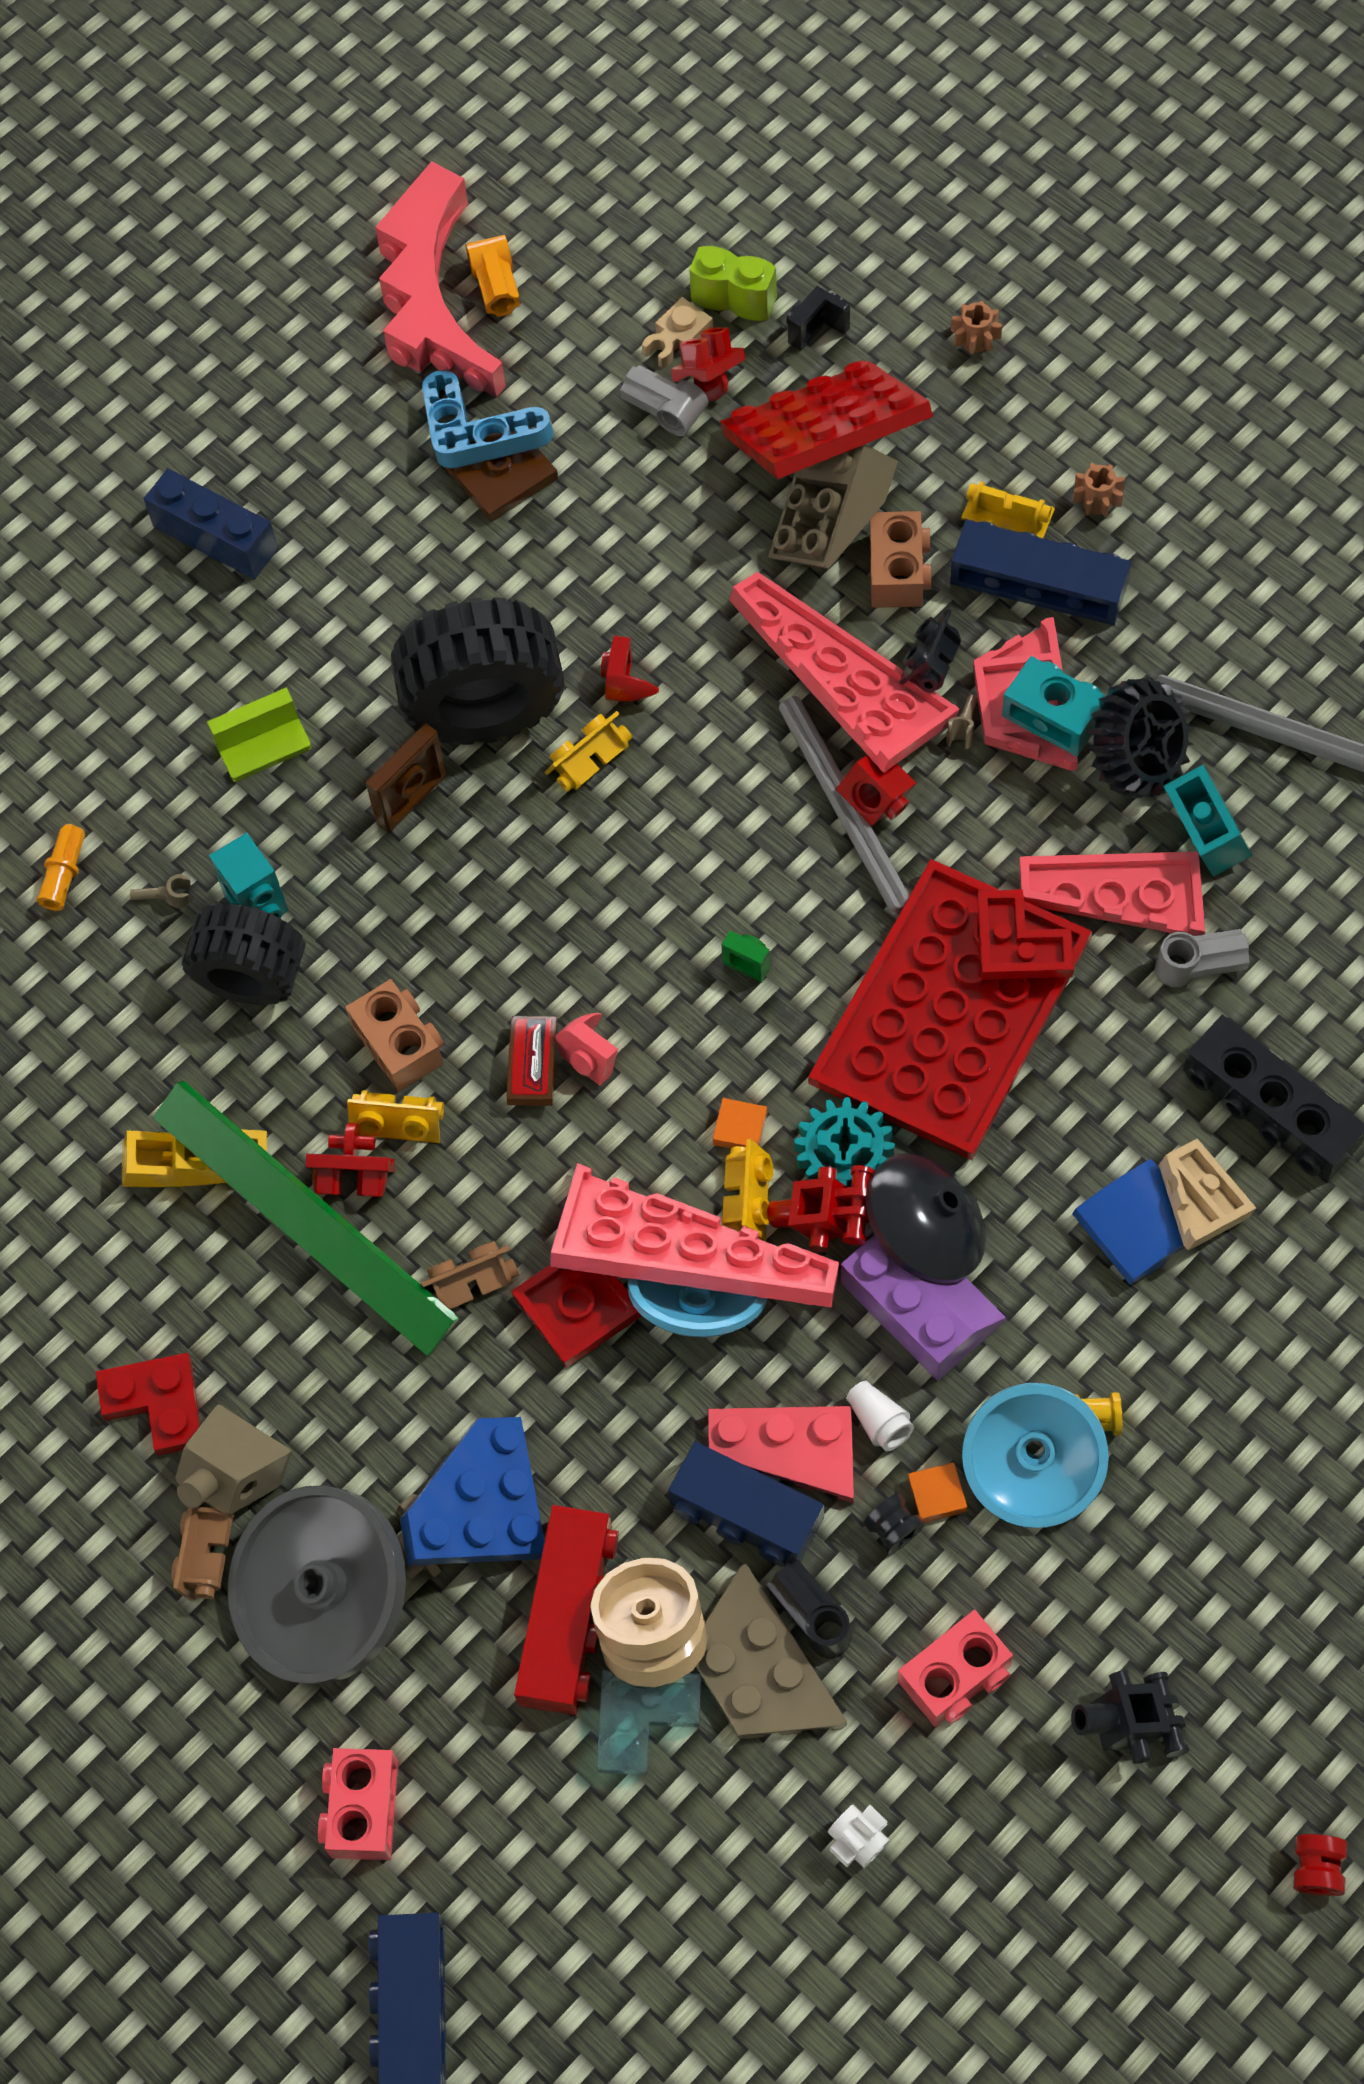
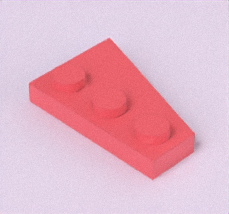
M851 1406L708 1409L709 1448L764 1475L795 1483L796 1487L809 1491L815 1489L837 1496L839 1500L854 1504Z

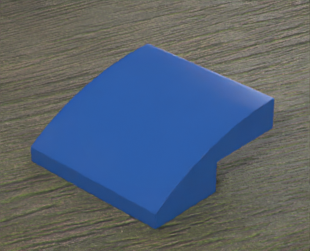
M1152 1159L1108 1184L1079 1205L1072 1213L1130 1285L1163 1267L1170 1256L1185 1249L1161 1171Z

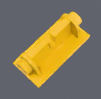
M980 481L978 485L973 483L969 485L966 495L968 502L961 520L990 522L999 528L1019 533L1030 532L1039 538H1044L1055 507L1045 505V500L1035 501L1019 495H1011L1005 491L985 486V482Z
M616 711L607 719L601 713L581 729L586 735L585 738L575 746L568 740L549 756L554 763L544 773L549 775L556 769L560 774L557 782L566 792L572 788L578 790L584 782L600 770L590 758L592 754H595L605 766L621 751L629 747L628 741L632 739L629 730L623 725L617 728L612 722L619 715V712Z
M363 1090L361 1094H353L352 1099L347 1101L349 1122L359 1124L360 1136L440 1143L439 1120L443 1119L444 1102H436L435 1097L404 1096L402 1104H397L395 1095L371 1093Z
M747 1139L746 1147H732L730 1154L725 1158L724 1188L727 1191L739 1190V1195L724 1196L721 1225L739 1232L745 1226L758 1231L759 1239L766 1241V1225L769 1224L767 1218V1208L769 1205L768 1186L769 1181L773 1178V1163L766 1151L752 1139Z

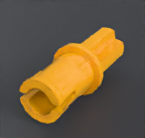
M65 824L59 831L52 856L45 860L44 867L47 870L36 902H39V905L46 909L61 911L64 908L72 878L76 877L79 872L76 863L85 838V831L82 828L76 827L73 824Z

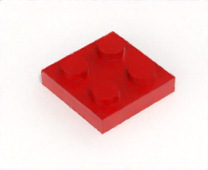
M548 1265L511 1291L514 1300L565 1368L577 1362L642 1316L632 1304L628 1291L617 1276L573 1271Z

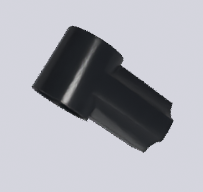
M799 1560L786 1565L777 1572L766 1585V1589L805 1635L811 1649L817 1655L824 1658H836L844 1654L851 1642L850 1621L846 1611L831 1600ZM824 1622H835L842 1628L841 1633L836 1638L830 1640L822 1639L815 1633L819 1625Z

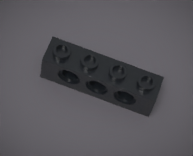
M1223 1014L1187 1051L1183 1071L1186 1072L1190 1082L1202 1091L1209 1090L1221 1099L1223 1106L1231 1115L1238 1119L1245 1118L1259 1129L1260 1135L1267 1143L1276 1148L1282 1147L1295 1157L1298 1166L1311 1176L1318 1175L1328 1183L1362 1145L1364 1141V1123ZM1237 1068L1243 1071L1246 1077L1233 1078L1225 1070ZM1264 1096H1274L1281 1101L1282 1105L1278 1107L1268 1106L1261 1098ZM1298 1125H1312L1318 1130L1319 1134H1304L1299 1130Z

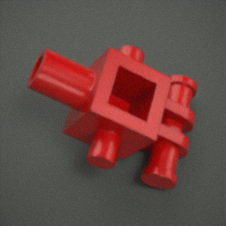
M862 1165L851 1167L852 1184L851 1187H847L836 1179L837 1170L835 1168L820 1167L817 1179L793 1182L791 1199L775 1200L769 1203L767 1218L773 1228L792 1227L810 1238L809 1249L816 1252H826L829 1239L843 1238V1242L850 1245L866 1244L865 1226L866 1223H869L866 1211L865 1196L870 1176L874 1173V1169Z

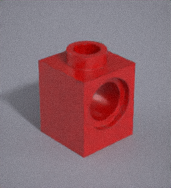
M866 755L853 765L835 790L873 826L886 816L891 821L899 816L909 805L910 801L906 796L917 783L898 764L883 773L870 757Z

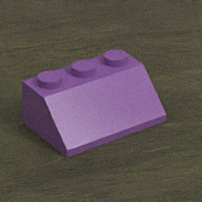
M875 1235L841 1263V1284L937 1381L1006 1321V1317L966 1277L951 1284H935L921 1280L906 1272L895 1263L882 1248Z

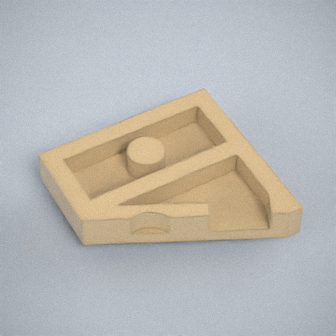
M1198 1138L1166 1154L1159 1164L1182 1242L1188 1251L1249 1219L1256 1210L1254 1204Z

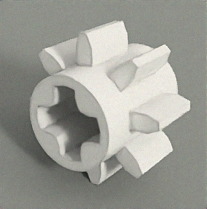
M852 1804L827 1831L836 1840L830 1847V1851L846 1867L854 1860L863 1868L867 1867L890 1841L881 1832L887 1826L888 1821L871 1805L862 1813Z

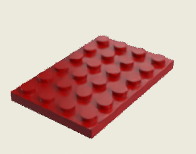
M930 859L810 1072L808 1084L842 1100L845 1097H849L851 1104L859 1107L865 1101L868 1103L869 1113L874 1114L880 1111L883 1114L884 1120L972 1161L1070 977L982 980L977 896L978 891L999 889ZM1024 901L1026 930L1071 928L1075 970L1091 940L1092 931Z

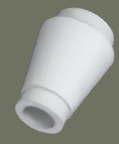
M868 1381L858 1383L849 1391L846 1400L850 1403L874 1446H881L885 1451H892L910 1437L914 1429V1425L909 1421L910 1414Z

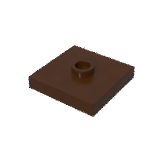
M494 433L488 435L483 441H496L502 437V434ZM538 448L458 468L444 467L490 522L558 479L557 469Z
M427 723L365 782L376 823L387 833L391 832L447 776L438 733Z

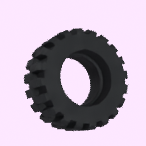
M482 597L469 598L470 602L458 604L455 601L445 604L443 609H432L424 613L421 620L415 619L408 624L405 631L401 632L391 652V665L399 709L405 722L416 732L427 723L437 731L441 743L451 744L453 741L461 742L462 745H472L476 741L489 743L497 741L499 737L518 735L520 730L526 727L531 729L539 724L541 717L547 718L553 712L555 705L558 704L563 694L565 683L554 629L546 617L534 607L530 608L526 603L517 600L510 603L506 598L493 597L492 600H483Z

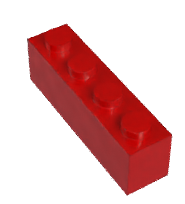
M552 1505L514 1693L518 1706L576 1716L579 1701L587 1702L592 1674L585 1672L588 1653L596 1654L599 1645V1638L590 1605L594 1589L604 1578L603 1573L606 1559L614 1560L619 1537V1531L612 1530L610 1515L607 1513Z

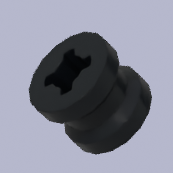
M896 1493L884 1500L864 1521V1526L869 1532L877 1533L882 1538V1547L888 1554H893L903 1548L917 1536L925 1525L924 1520L919 1515L911 1514L906 1508V1499L900 1493Z

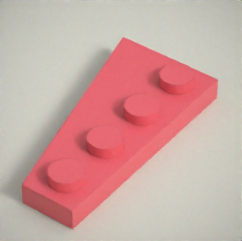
M1198 851L1023 856L1019 859L1020 889H1023L1024 901L1039 908L1167 933L1186 932L1193 936L1205 934Z

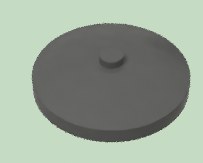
M320 1485L305 1486L285 1492L266 1504L243 1531L235 1548L228 1576L230 1616L235 1632L247 1653L257 1664L272 1675L287 1681L304 1684L337 1682L356 1674L366 1667L388 1643L397 1626L404 1604L406 1571L398 1537L387 1518L376 1506L364 1497L348 1490Z

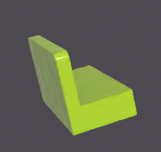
M287 687L207 721L214 743L234 782L296 757L312 748L310 740L298 718L294 702Z

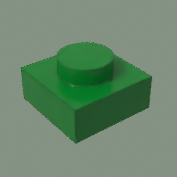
M730 930L721 944L723 964L762 983L770 970V949L766 948L761 940L752 935L744 934L741 936Z

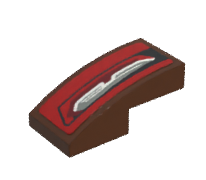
M512 1016L508 1057L507 1105L553 1106L556 1077L555 1035L558 1033L557 1016Z

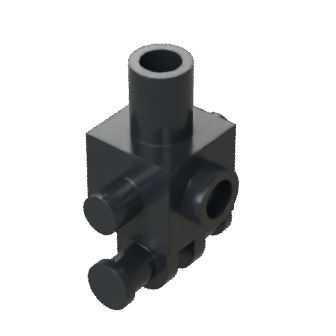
M1126 1670L1114 1672L1109 1675L1112 1686L1111 1690L1090 1704H1079L1072 1710L1071 1724L1078 1735L1099 1734L1103 1751L1129 1749L1134 1764L1151 1760L1152 1754L1149 1744L1161 1737L1166 1748L1164 1750L1166 1758L1182 1756L1190 1751L1188 1744L1184 1742L1181 1731L1186 1726L1184 1718L1181 1715L1174 1714V1709L1178 1708L1180 1704L1178 1697L1170 1693L1167 1683L1169 1679L1167 1672H1157L1144 1677V1684H1131L1129 1673Z

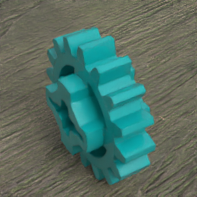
M849 1097L844 1098L842 1107L836 1108L830 1099L826 1100V1112L824 1113L815 1108L809 1110L811 1124L800 1121L798 1128L799 1134L802 1137L795 1138L794 1140L795 1152L801 1153L796 1157L798 1169L808 1168L805 1173L806 1180L817 1179L819 1168L825 1167L822 1163H827L830 1167L837 1170L836 1179L847 1187H851L852 1184L851 1167L865 1165L875 1170L887 1158L894 1156L895 1148L894 1143L888 1142L892 1139L891 1126L881 1127L883 1114L879 1111L871 1116L868 1115V1103L865 1101L859 1105L858 1109L851 1108ZM856 1125L862 1127L867 1132H862ZM847 1135V1144L850 1146L848 1151H846V1159L842 1160L839 1149L840 1145L843 1144V1136Z

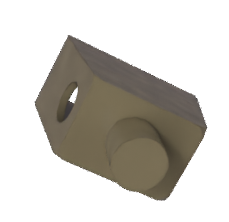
M218 1404L183 1449L175 1476L179 1484L177 1488L178 1497L189 1508H197L203 1502H207L224 1514H233L277 1489L282 1484L292 1450Z

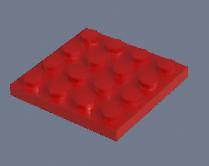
M857 361L847 365L844 368V372L832 377L819 376L807 382V387L797 391L778 392L769 398V402L757 407H740L731 413V417L721 420L720 423L724 436L778 480L932 418L933 413L929 400L872 362Z

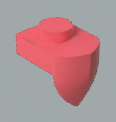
M590 1013L568 1023L555 1035V1042L563 1059L569 1062L579 1074L589 1077L600 1086L612 1074L618 1048L593 1031L602 1018V1014Z

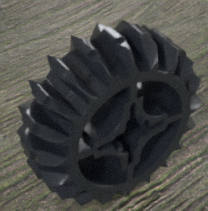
M1152 678L1128 679L1127 681H1121L1120 685L1109 687L1108 695L1098 699L1101 710L1091 714L1096 722L1095 727L1087 731L1093 735V745L1087 750L1096 755L1091 767L1101 770L1099 781L1109 784L1111 791L1128 795L1131 798L1161 795V792L1165 791L1164 785L1183 776L1181 765L1190 762L1186 755L1187 748L1194 745L1188 741V732L1194 727L1186 723L1190 710L1181 706L1182 696L1175 694L1171 685L1154 681Z

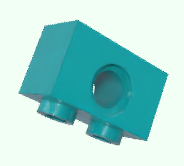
M1030 656L1003 695L1002 717L1077 757L1092 736L1087 731L1093 729L1096 723L1091 714L1101 710L1098 699L1106 695L1102 694L1095 685L1085 681L1080 682L1063 673L1054 663L1042 662ZM1057 700L1061 701L1064 704L1060 706H1055L1048 702Z
M1204 765L1164 785L1193 844L1213 877L1253 856Z
M247 832L209 855L223 894L230 904L260 909L280 919L283 914L289 911L274 869Z

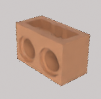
M921 511L876 512L870 519L871 608L922 607L923 590H931V564H923L922 554L930 553V528H922ZM895 540H904V541H906V542L897 543V542H894V541H895ZM896 576H905V577H908V578H906V579H896V578H894V577H896Z
M392 979L345 1006L352 1028L398 1093L444 1065L439 1049L444 1046V1042L431 1022L423 1025L416 1015L420 1012V1008L414 997L407 989L400 992ZM385 1012L396 1013L389 1021L377 1020ZM416 1045L420 1047L412 1055L400 1054L407 1046Z

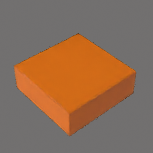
M723 1098L712 1139L713 1145L730 1149L736 1146L746 1147L747 1139H752L760 1146L768 1113L767 1106Z
M954 1462L908 1474L907 1479L917 1514L924 1522L967 1512V1504Z

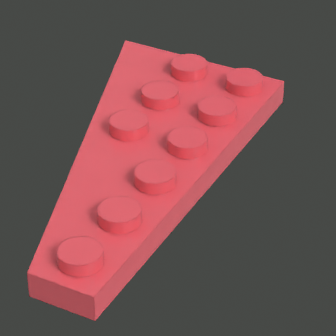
M756 572L733 586L729 601L883 773L947 728L948 721L951 718L957 717L960 710L957 706L936 692L924 691L913 678L901 685L899 681L904 672L901 668L761 573Z
M577 1163L551 1250L550 1267L832 1308L839 1262L789 1243L780 1246L767 1243L759 1239L758 1231L743 1226L740 1232L720 1225L721 1217L658 1193L646 1197L629 1190V1183L615 1177L610 1182L591 1176V1168Z

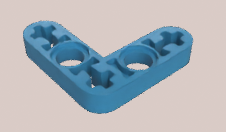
M447 370L436 371L428 375L422 383L431 442L436 459L443 467L458 468L545 446L553 437L554 430L550 416L543 408L529 407L468 422L463 394L456 374ZM445 390L447 398L440 400L439 391ZM446 415L457 416L448 423L438 422L440 418ZM494 433L502 434V437L496 441H483L488 435Z

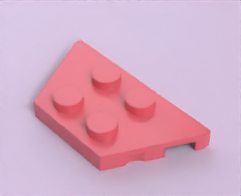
M1050 617L1041 621L1040 628L1021 638L1018 634L1006 641L1000 649L989 651L973 660V674L984 744L1072 771L1077 770L1078 758L1002 717L1003 695L1030 656L1042 662L1054 663L1063 671L1054 617ZM1057 700L1048 702L1055 706H1060L1064 704L1061 701Z

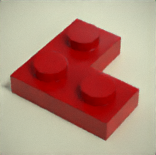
M1023 889L978 891L977 903L982 980L1073 977L1074 964L1071 928L1026 930Z
M189 1353L96 1371L101 1416L103 1419L108 1421L149 1412L153 1447L157 1456L183 1451L186 1443L201 1426L192 1359Z

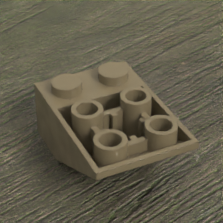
M865 444L795 472L768 558L829 569L885 503L898 461Z

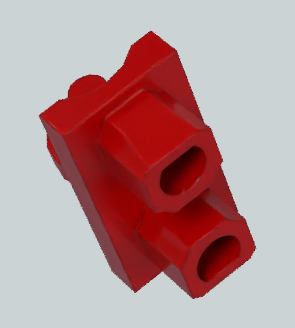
M707 328L700 332L701 339H690L680 343L682 363L671 369L672 381L679 382L688 376L694 377V384L704 391L708 401L712 402L722 398L728 390V379L725 372L745 360L744 348H731L729 328Z
M348 1122L345 1135H329L328 1147L344 1149V1155L306 1153L305 1167L313 1169L312 1180L315 1194L341 1195L343 1170L358 1171L357 1196L384 1197L388 1172L395 1173V1159L390 1157L358 1156L359 1150H375L376 1140L372 1136H360L359 1124Z

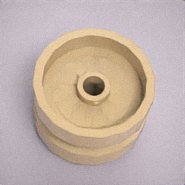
M640 1558L625 1562L607 1573L594 1589L590 1605L605 1665L618 1679L634 1686H662L676 1682L693 1671L704 1656L708 1635L694 1579L682 1566L666 1559Z

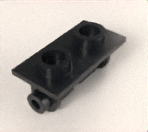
M950 609L946 610L935 620L929 617L917 629L914 636L918 639L916 645L907 653L903 660L906 668L899 681L901 685L913 678L926 692H934L943 686L950 669L948 665L953 661L961 643L959 631L947 624L952 612Z

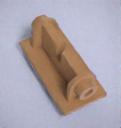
M491 1241L470 1250L469 1253L472 1259L454 1266L452 1259H449L426 1269L429 1278L420 1281L423 1287L431 1284L434 1292L431 1294L448 1309H452L474 1299L467 1284L468 1282L476 1280L481 1294L484 1295L505 1285L512 1284V1278L519 1276V1272L513 1259L504 1262L501 1254L509 1251V1246L504 1245L497 1248L495 1241Z
M205 1502L197 1508L188 1507V1510L183 1512L180 1522L182 1535L180 1553L174 1559L171 1569L173 1589L192 1602H195L196 1597L213 1599L215 1591L220 1590L226 1556L223 1553H210L211 1546L228 1547L234 1513L224 1514L212 1505L211 1507L208 1506Z

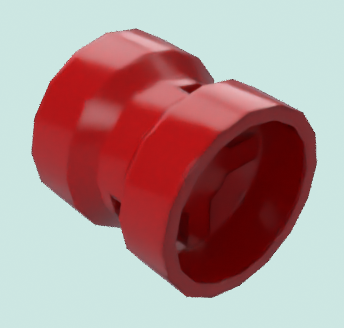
M1298 1835L1296 1837L1295 1853L1300 1858V1867L1294 1872L1293 1889L1301 1893L1317 1896L1344 1895L1346 1878L1341 1873V1862L1347 1858L1348 1842L1344 1839L1328 1835Z

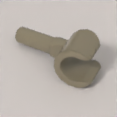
M975 695L968 696L962 714L959 717L951 718L948 721L947 746H951L953 740H964L965 749L972 747L974 730L972 715L978 702Z
M177 874L168 879L166 886L131 889L130 898L131 900L167 899L171 906L183 908L190 901L189 894H177L173 891L189 889L191 881L186 875Z

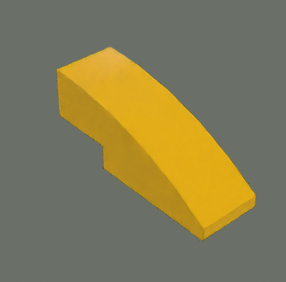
M241 1129L267 1152V1131ZM146 1131L126 1132L122 1143V1187H184L227 1183L172 1134Z

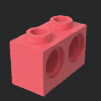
M974 1609L898 1670L897 1682L934 1727L938 1726L945 1719L949 1724H953L972 1708L973 1705L969 1701L983 1689L988 1694L992 1693L1011 1676L1008 1669L1011 1667L1013 1654ZM979 1647L988 1652L991 1661L983 1667H974L966 1662L963 1654L970 1648ZM932 1678H944L952 1685L953 1691L946 1697L936 1698L927 1692L925 1688L926 1683Z
M333 1748L332 1763L324 1764L322 1776L323 1793H329L328 1813H321L318 1823L319 1844H325V1850L331 1858L391 1860L399 1763L393 1750ZM360 1768L369 1769L371 1771V1780L366 1787L360 1790H351L347 1787V1780L353 1771ZM355 1818L367 1820V1830L360 1839L349 1841L343 1838L344 1827L350 1820Z

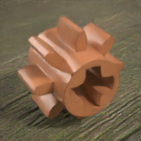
M983 301L969 305L962 304L961 317L953 316L951 319V331L955 333L954 345H962L970 354L985 350L992 351L993 339H1001L1003 324L998 322L999 310H991Z
M1090 463V468L1086 471L1085 475L1082 473H1076L1074 486L1076 488L1073 493V503L1082 502L1085 515L1087 516L1093 514L1108 517V511L1112 506H1122L1124 496L1122 491H1124L1125 477H1116L1113 465L1111 464L1106 466Z

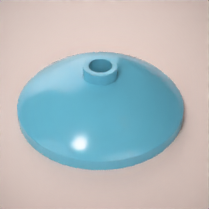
M628 1278L630 1300L645 1319L668 1332L688 1337H714L736 1331L757 1318L768 1298Z
M1024 1383L996 1393L976 1411L965 1433L962 1459L967 1482L976 1498L986 1509L1009 1523L1023 1527L1041 1528L1055 1526L1073 1519L1094 1501L1106 1478L1109 1454L1104 1429L1093 1410L1083 1400L1073 1393L1054 1385ZM1040 1441L1045 1447L1044 1451L1039 1455L1030 1454L1026 1448L1029 1442Z

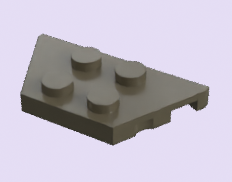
M744 1564L738 1569L705 1622L708 1641L705 1654L695 1667L697 1673L739 1739L760 1738L766 1734L774 1733L781 1735L801 1734L802 1731L831 1728L832 1731L843 1729L847 1726V1720L747 1564Z

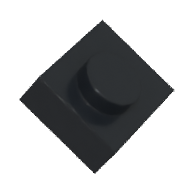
M816 286L802 303L797 302L787 315L788 344L802 351L825 324L845 334L850 329V306L838 294L829 293Z

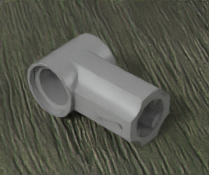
M640 365L638 367L633 366L629 370L620 389L621 399L654 415L658 423L666 431L676 436H684L709 403L704 391L694 383L681 380L675 384Z
M1241 929L1193 936L1186 932L1169 934L1161 945L1155 963V974L1167 986L1182 987L1187 985L1192 978L1247 970L1250 961L1246 936L1242 933ZM1169 956H1180L1183 959H1185L1187 963H1175L1169 958Z

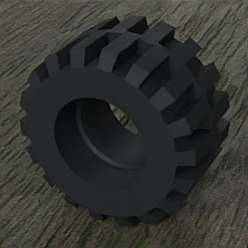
M236 904L208 905L197 913L182 960V966L185 974L190 976L192 981L220 997L246 1004H278L288 1000V997L291 996L303 956L305 940L302 939L299 931L295 930L289 923L260 909Z

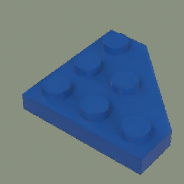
M521 1417L478 1418L470 1425L451 1454L445 1458L427 1482L426 1487L400 1518L408 1566L539 1560L542 1557L545 1541Z

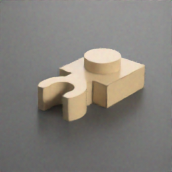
M681 297L655 322L656 333L646 337L642 343L643 355L647 357L654 350H662L658 355V366L661 368L667 367L673 360V352L677 348L680 349L679 344L690 339H701L700 332L707 328H713V318Z

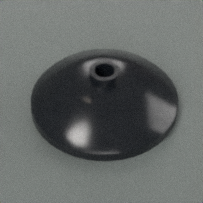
M910 1153L895 1155L884 1161L874 1170L868 1181L865 1196L867 1216L878 1242L895 1263L911 1275L935 1284L958 1282L978 1267L983 1258L986 1245L984 1220L974 1195L960 1177L948 1167L931 1158Z

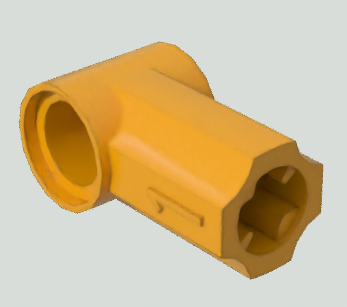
M501 235L465 244L473 279L478 280L486 312L497 317L512 314V311L520 306V300L512 274L513 264L506 236Z

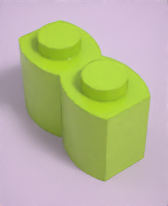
M715 246L698 247L689 269L691 300L706 309L716 311L730 310L735 315L753 321L768 320L777 299L776 267L769 261L759 257H737L732 252Z

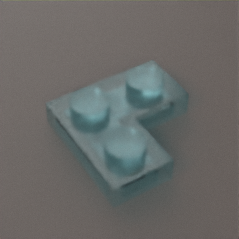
M603 1670L597 1756L598 1773L648 1775L650 1726L699 1728L701 1674H687L673 1683L658 1687L631 1685L618 1679L611 1671Z

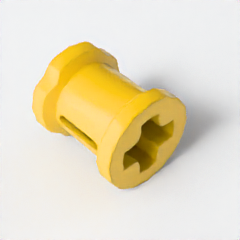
M1119 1392L1111 1393L1109 1398L1081 1399L1093 1410L1104 1431H1111L1114 1436H1121L1123 1419Z

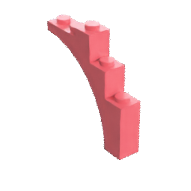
M431 161L375 227L380 253L388 261L392 262L379 278L383 301L392 312L397 314L383 330L387 353L396 364L402 367L409 366L420 373L431 362L439 371H451L457 377L465 380L472 389L479 392L485 391L497 398L506 387L502 362L479 347L458 326L445 305L439 289L438 277L443 249L452 227L468 205L465 181L461 176Z

